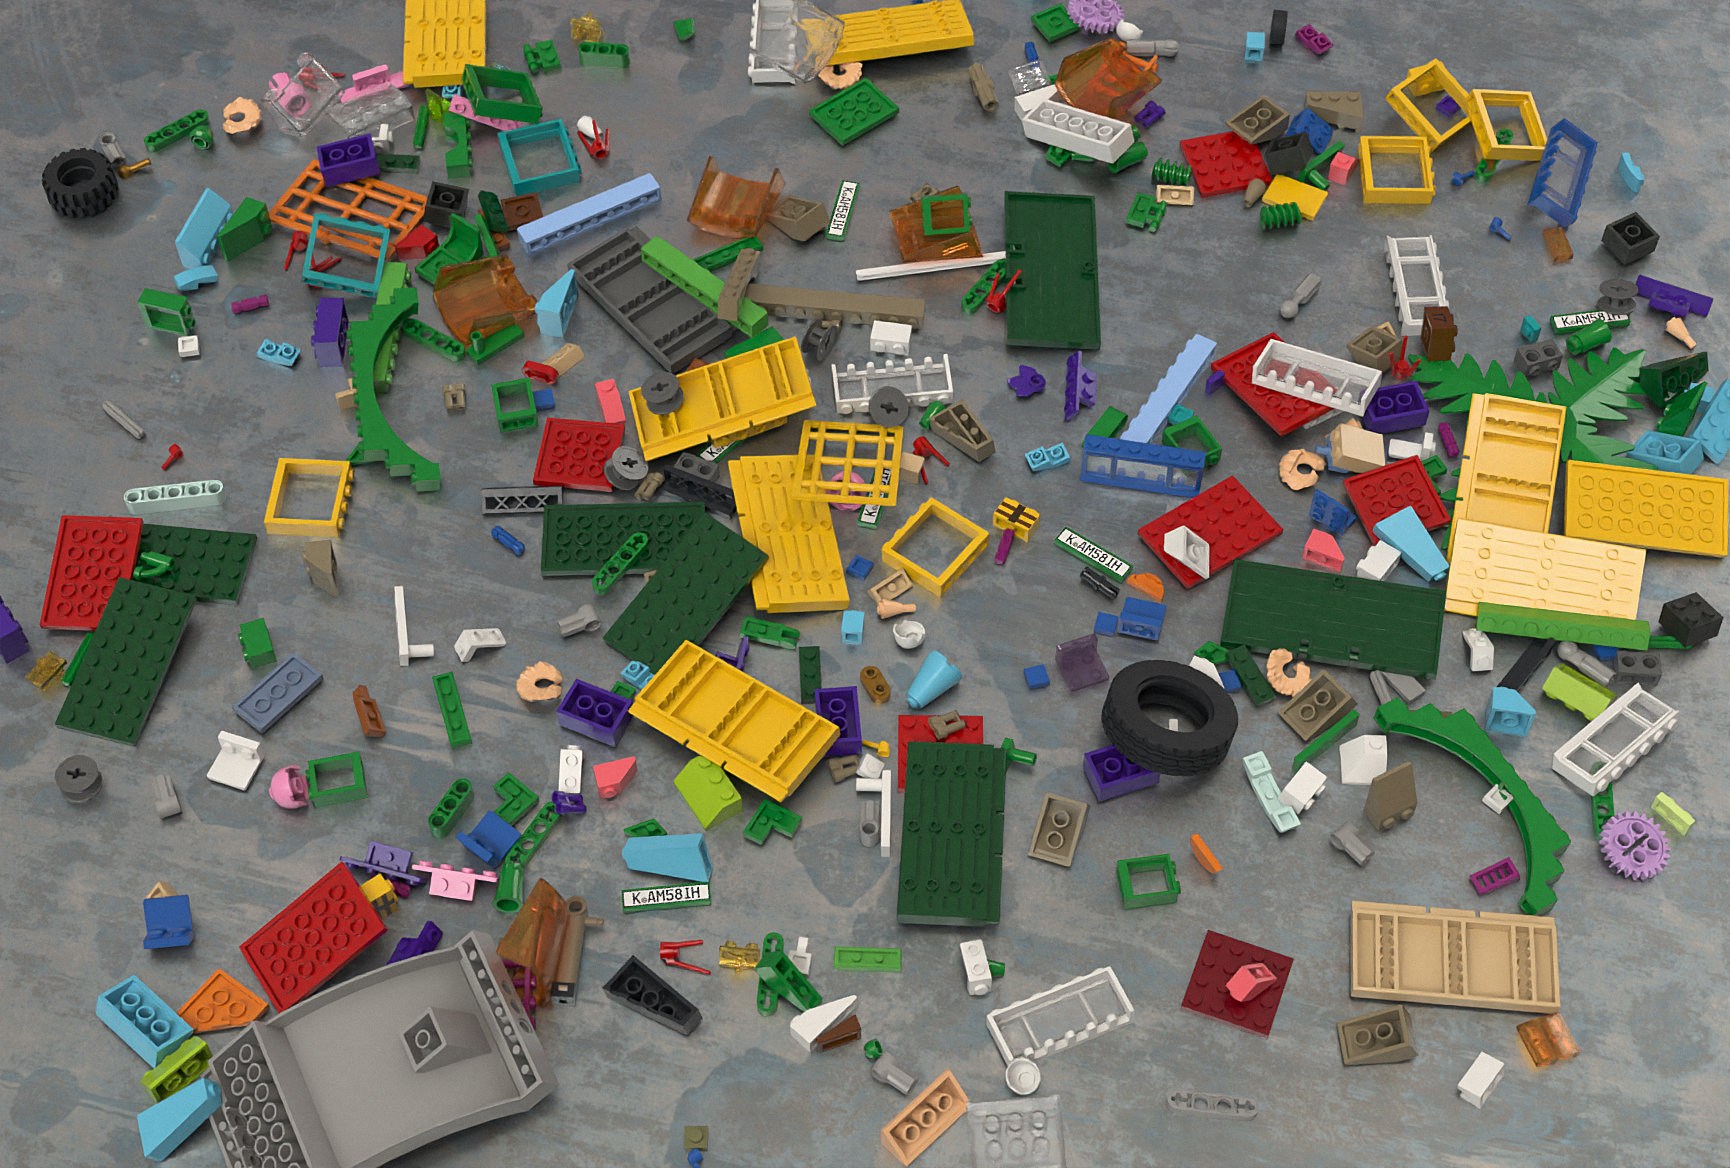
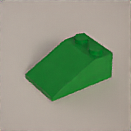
M246 197L219 232L217 237L225 261L228 262L255 247L271 234L273 226L266 203Z
M1704 381L1676 397L1672 405L1668 403L1663 413L1665 417H1660L1656 424L1657 432L1683 437L1694 419L1708 383Z

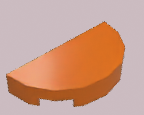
M1145 572V574H1132L1127 578L1129 585L1160 603L1162 602L1164 587L1161 579L1156 575Z
M1196 833L1191 836L1192 850L1201 865L1213 874L1223 869L1200 835Z

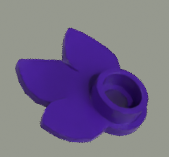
M1025 365L1019 366L1020 376L1007 379L1009 386L1016 389V395L1021 397L1030 396L1034 392L1042 391L1046 387L1045 378L1037 373L1034 368Z

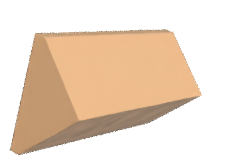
M949 1069L943 1072L881 1130V1144L906 1167L972 1106Z

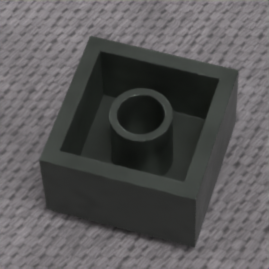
M1307 131L1272 139L1264 155L1271 175H1282L1290 170L1299 171L1307 166L1313 153Z
M432 181L425 204L423 222L451 228L450 215L452 213L464 218L469 189Z
M1634 212L1606 225L1601 241L1624 265H1627L1654 252L1660 236L1637 212Z
M1695 592L1664 603L1658 622L1684 647H1688L1718 636L1724 617Z

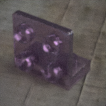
M1095 633L1056 645L1055 661L1071 692L1109 680V674L1097 652L1098 638Z

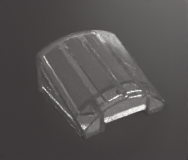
M792 0L794 5L782 30L763 54L752 47H749L748 50L757 61L806 84L814 79L832 58L841 40L845 22L807 0Z

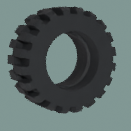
M70 149L66 153L64 151L60 153V156L52 158L51 163L48 162L42 173V185L50 205L55 211L65 216L85 218L87 215H96V212H102L106 206L109 207L113 202L112 199L114 200L117 195L118 183L111 162L105 155L100 152L97 153L93 149ZM90 179L89 182L83 185L75 187L70 186L71 184L77 181Z

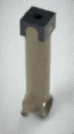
M572 896L564 904L565 916L555 982H552L550 995L553 1006L575 1007L577 998L576 986L585 926L604 925V919L588 917L586 901L580 896ZM575 909H581L579 912H572Z

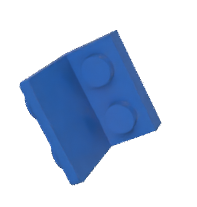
M1307 107L1293 118L1285 136L1307 131L1312 149L1320 155L1324 152L1334 130Z
M1316 489L1314 491L1309 515L1314 520L1327 526L1331 531L1342 536L1356 522L1357 516L1320 490Z
M1126 597L1123 612H1121L1119 618L1118 632L1158 641L1166 605Z
M488 811L471 833L466 835L460 831L455 838L488 865L496 869L521 838L522 834L495 813Z
M187 894L143 900L147 935L143 940L144 949L189 945L194 934L189 896Z

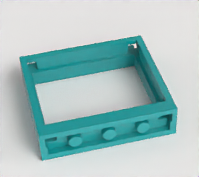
M562 119L498 133L500 148L515 196L580 182L579 175L582 174L580 163L576 164V161H578L576 151H572L574 148L571 138L567 137L569 136L568 127H564ZM559 136L570 169L520 180L510 147Z
M314 213L301 283L377 299L390 229H386V227L381 225H367L363 221L353 222L344 217L334 218L325 213ZM318 225L382 239L374 284L309 270Z

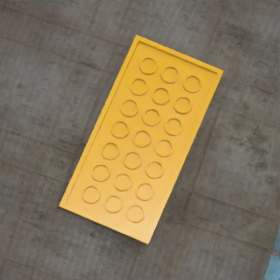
M1568 460L1566 462L1564 536L1621 546L1725 558L1728 556V479Z

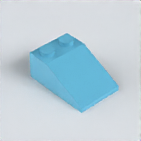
M574 269L568 271L543 293L540 302L536 303L535 313L538 314L537 325L540 326L541 334L563 338L579 295Z
M1647 430L1633 445L1635 447L1633 451L1626 452L1627 456L1632 459L1657 466L1658 471L1690 475L1704 460L1701 440Z

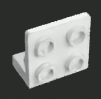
M221 731L218 740L222 749L209 770L207 777L210 780L246 790L265 757L261 744Z

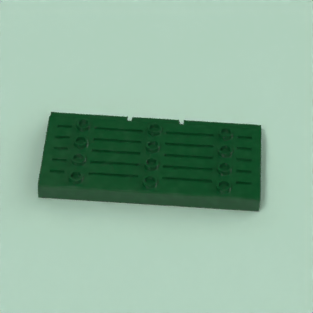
M908 742L897 905L898 923L986 927V924H1000L1002 857H995V855L1003 854L1004 815L997 814V812L1003 813L1005 808L1007 749L994 748V745Z

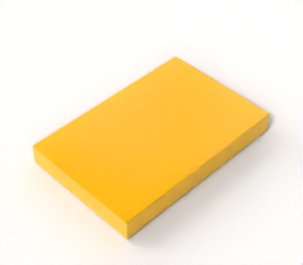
M1277 174L1264 194L1262 202L1274 206L1296 202L1301 217L1314 221L1329 192Z

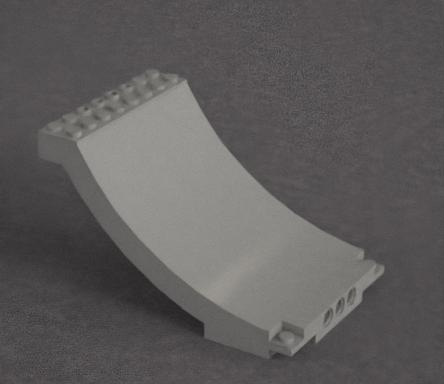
M474 930L453 947L428 952L375 969L322 991L266 1022L253 1021L208 1060L210 1067L200 1075L201 1079L205 1078L218 1083L221 1089L222 1105L209 1116L228 1168H377L398 1156L456 1131L493 1119L528 1111L559 1086V1082L490 934Z

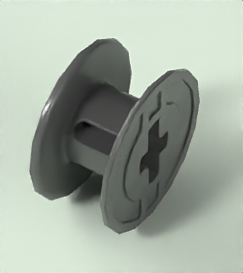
M1624 279L1606 280L1600 284L1599 290L1605 296L1598 300L1597 306L1609 314H1629L1636 309V303L1631 298L1638 294L1639 288L1636 284Z
M815 318L804 333L801 351L808 353L813 347L817 348L816 357L821 361L832 350L837 338L838 329L837 326L832 325L824 331L822 330V320Z
M659 372L649 376L641 387V394L646 400V405L649 411L654 414H669L677 410L684 400V392L679 387L677 377L669 372Z
M884 386L872 393L868 408L877 424L883 427H895L906 419L909 404L907 398L899 389L892 386ZM888 402H891V405L896 410L889 408V411H886V408L881 406V404L888 405Z
M627 446L617 448L613 452L612 458H609L604 465V473L608 481L621 490L635 489L639 485L640 479L648 472V463L645 457L638 450Z
M74 755L65 759L59 764L55 772V781L60 787L62 795L68 801L74 803L91 800L100 792L103 786V778L101 772L98 771L96 762L84 755Z

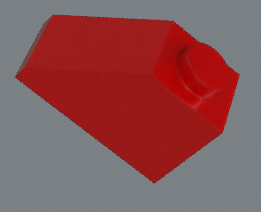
M421 224L394 246L397 259L426 258L439 247L437 235Z

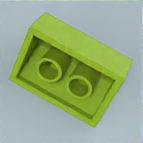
M1564 663L1553 668L1542 687L1546 691L1545 694L1555 700L1559 698L1571 710L1576 711L1578 709L1590 721H1593L1611 706L1618 697V694L1606 687L1604 688Z
M701 755L690 760L673 781L705 831L743 811L742 798L722 768Z
M194 1036L184 1041L173 1054L167 1055L157 1067L147 1071L139 1081L147 1094L158 1104L188 1087L210 1067L208 1060L213 1055L207 1043L201 1038Z

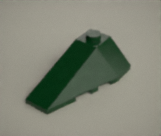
M1707 352L1652 363L1639 368L1641 388L1659 408L1667 406L1668 403L1672 404L1677 396L1684 393L1685 389L1688 390L1687 387L1691 382L1696 383L1709 371Z

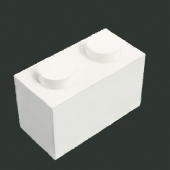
M874 321L870 337V350L909 355L912 325Z
M1380 540L1376 546H1371L1366 559L1359 561L1356 567L1358 570L1356 577L1385 581L1398 565L1401 552Z
M1306 761L1284 788L1278 800L1287 807L1292 806L1294 812L1299 815L1303 808L1307 811L1315 800L1312 797L1314 795L1318 797L1326 786L1323 783L1327 776Z

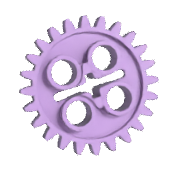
M1070 0L1067 7V14L1070 15L1069 19H1074L1073 23H1079L1078 27L1084 26L1085 30L1091 29V32L1095 30L1098 33H1101V30L1105 33L1108 30L1113 32L1120 20L1124 18V10L1121 9V5H1117L1118 1Z
M1625 811L1623 814L1619 812L1616 816H1612L1602 827L1604 830L1600 833V836L1603 838L1599 843L1605 845L1600 850V852L1607 853L1604 860L1612 861L1609 867H1618L1617 874L1624 871L1625 878L1632 874L1633 880L1640 877L1644 881L1647 877L1651 879L1656 874L1658 875L1667 866L1668 863L1666 861L1671 857L1667 853L1671 848L1665 846L1670 840L1663 838L1666 831L1658 830L1660 824L1653 825V818L1646 820L1645 813L1638 817L1637 811H1634L1631 815L1628 811ZM1643 835L1648 836V838H1646L1640 845L1633 849L1627 856L1624 857L1622 855V853H1624L1630 846L1637 842Z

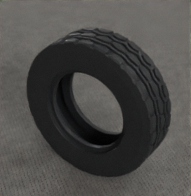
M1165 660L1140 661L1130 664L1119 671L1111 682L1101 714L1102 726L1107 738L1122 755L1147 770L1177 777L1204 774L1219 766L1226 758L1238 728L1236 706L1228 692L1217 681L1198 669ZM1148 703H1159L1175 707L1191 716L1200 729L1193 732H1178L1166 729L1148 719L1139 706Z

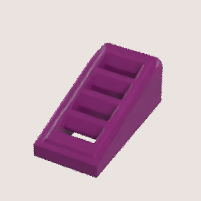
M1510 857L1470 875V879L1481 896L1519 881L1520 874ZM1503 869H1507L1510 875L1506 877ZM1495 872H1499L1502 877L1501 880H1498ZM1487 875H1491L1492 879L1494 880V883H1490V881L1487 878ZM1479 878H1483L1487 885L1486 887H1482L1478 880Z

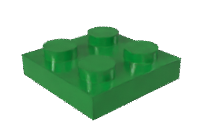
M1061 3L1031 16V22L1049 42L1080 30V27H1078L1079 23H1073L1074 19H1069L1070 15L1067 14V9Z

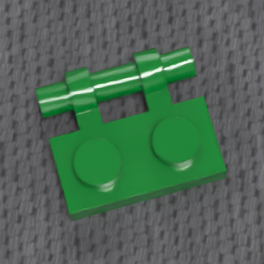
M552 39L535 43L536 48L534 49L529 44L523 46V53L528 60L527 65L532 73H537L538 68H543L544 72L561 69V63Z
M1138 192L1126 217V223L1144 228L1145 223L1150 224L1149 230L1155 232L1160 227L1161 218L1167 211V202L1161 201L1160 204L1155 203V197ZM1151 211H1152V212H1155V215H1154V216H1153V215H1150V212H1151Z

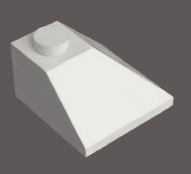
M1186 526L1166 533L1164 551L1203 578L1208 579L1209 544Z
M1363 735L1340 745L1342 784L1371 785L1373 778L1386 772V736Z

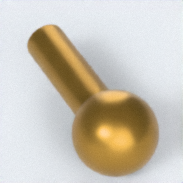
M146 158L130 166L121 165L117 173L121 178H128L133 172L152 163L149 158Z

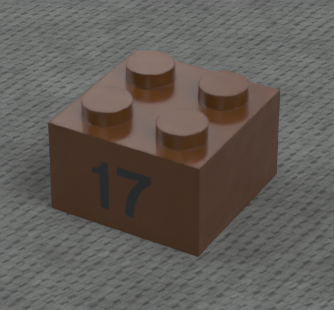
M1448 306L1424 307L1420 340L1427 361L1451 360L1452 353L1455 352L1454 337H1457L1458 334L1457 325H1454L1453 314H1450Z

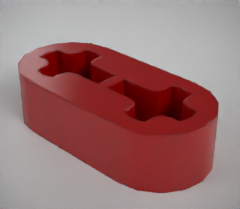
M526 361L521 370L525 377L549 385L554 384L559 376L555 368L534 361Z

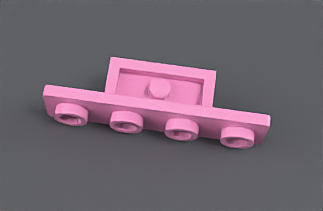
M386 64L352 75L354 87L338 92V97L343 107H347L408 87L411 84H403V71L389 75V70Z
M456 94L452 98L449 108L451 112L504 131L521 128V121L476 116L469 99Z
M420 860L419 864H412V869L432 872L429 894L474 901L477 879L499 882L500 878L496 876L494 871L483 870V874L475 873L474 868L462 867V870L453 869L454 865L441 864L440 867L432 866L433 862Z

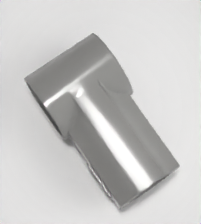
M112 132L102 133L99 136V142L103 153L111 162L112 167L118 169L127 160L117 143L115 135Z
M592 604L584 605L578 609L577 613L557 620L563 637L582 630L592 632L597 630L602 624Z
M161 774L156 776L152 783L159 817L163 818L182 812L170 775Z
M874 801L861 803L860 842L865 847H874L879 842L880 805Z
M1345 822L1330 835L1332 844L1339 850H1345L1360 865L1366 864L1375 853L1359 836L1357 828L1350 822Z
M883 1052L870 1069V1073L875 1079L882 1083L888 1082L906 1095L913 1091L919 1077L902 1067L899 1061L888 1052Z

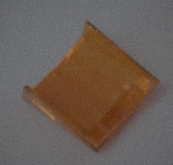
M1111 37L1064 57L1054 84L1068 106L1115 119L1158 86L1162 79L1151 69L1143 71L1123 54L1125 47Z
M709 156L687 217V222L707 232L724 237L751 238L756 236L786 185L779 168H774L770 183L751 181L720 171L713 156Z
M957 185L933 195L962 193ZM921 199L889 211L903 263L983 257L973 220L972 227H969L970 232L924 235ZM962 200L930 202L932 229L963 226Z
M507 254L442 266L439 269L433 288L437 306L451 332L466 346L472 344L470 335L474 331L481 332L482 338H485L536 314L535 306L538 301L534 295L527 294L515 276L514 271L516 267Z
M539 878L496 950L497 955L525 966L533 972V976L537 978V989H533L532 996L536 997V1006L544 1008L550 999L569 914L568 906L563 897L552 885L542 878ZM520 967L513 979H525V967ZM515 988L519 998L525 999V988Z

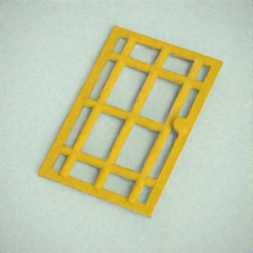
M804 420L791 500L896 506L904 426L883 427L878 424ZM811 428H819L818 432H810ZM826 429L849 430V434L826 433ZM857 431L879 432V436L856 434ZM887 432L895 433V437H887ZM809 440H817L813 468L812 461L806 459ZM824 442H847L845 458L822 456ZM855 442L878 444L876 460L853 458ZM886 444L894 445L892 461L884 460ZM821 464L844 466L842 482L819 481ZM852 466L875 468L874 484L850 483ZM812 468L811 480H803L804 469ZM883 468L891 469L890 485H882ZM801 488H809V493H801ZM817 489L841 490V494H817ZM849 491L873 492L872 497L849 496ZM881 493H889L888 498H880Z

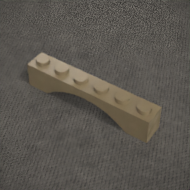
M751 248L741 249L718 297V319L737 321L741 313L748 282L750 279L756 280L759 273L760 251H755Z

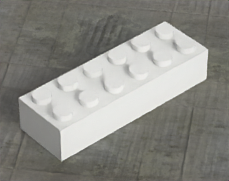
M1044 98L1022 119L1026 137L1112 164L1134 143L1131 124Z

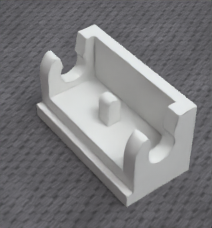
M1481 1052L1458 1084V1089L1462 1091L1460 1096L1481 1109L1504 1077L1505 1064Z

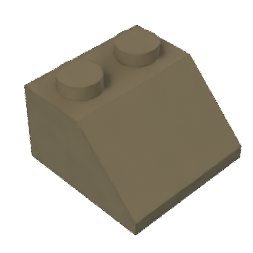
M1371 326L1349 342L1347 349L1359 365L1380 370L1384 373L1391 367L1390 352H1393L1395 363L1400 360L1402 339Z
M331 540L306 542V551H302L303 562L306 563L307 574H311L312 580L316 585L332 596H338L337 560Z

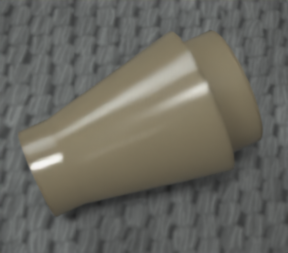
M1253 179V181L1249 182L1242 200L1244 205L1251 207L1265 193L1266 185L1263 181Z

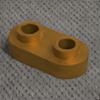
M864 667L860 672V681L870 699L877 704L886 703L891 696V689L877 667Z

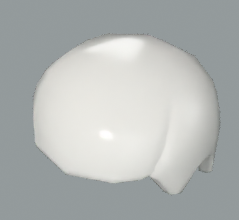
M1123 19L1120 20L1116 28L1117 35L1124 42L1126 40H1139L1143 34L1142 30H1139L1138 27L1131 23L1124 22Z
M904 620L901 625L898 626L895 623L893 627V635L897 644L905 649L919 646L926 638V631L919 622Z
M1027 1058L1015 1059L1006 1069L1007 1085L1017 1094L1028 1095L1038 1089L1041 1083V1072L1038 1066Z

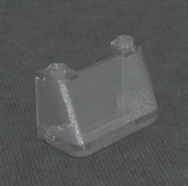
M303 52L299 56L297 64L301 69L283 90L271 89L261 99L279 131L298 137L310 134L345 93L341 83L309 52Z

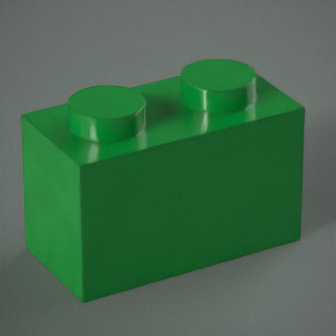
M264 618L240 624L241 633L238 634L241 646L245 645L246 647L245 650H242L245 662L250 661L252 669L277 662Z

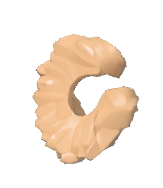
M859 62L839 64L840 72L847 71L842 76L833 74V65L821 66L817 74L826 85H829L832 89H840L842 91L859 81L863 65Z
M239 97L223 109V117L226 119L225 123H223V129L231 134L250 132L256 129L260 123L262 111L252 99L246 100ZM237 113L245 114L244 120L240 122L232 121V116Z
M1304 449L1290 450L1279 463V475L1282 477L1281 481L1287 482L1291 489L1300 490L1314 485L1319 479L1315 471H1323L1327 463L1317 453L1308 452ZM1308 464L1314 470L1311 471V474H1301L1297 471V466Z
M1280 648L1272 650L1266 665L1267 679L1277 692L1285 694V696L1291 695L1295 697L1312 680L1310 677V666L1305 665L1303 662H1298L1293 667L1296 671V676L1288 678L1283 673V666L1292 660V652Z
M539 661L534 667L526 666V670L520 674L519 679L516 681V691L519 692L522 699L532 703L539 700L557 699L562 694V688L559 686L563 681L562 674L549 663ZM540 679L554 681L553 685L544 689L535 686V683Z

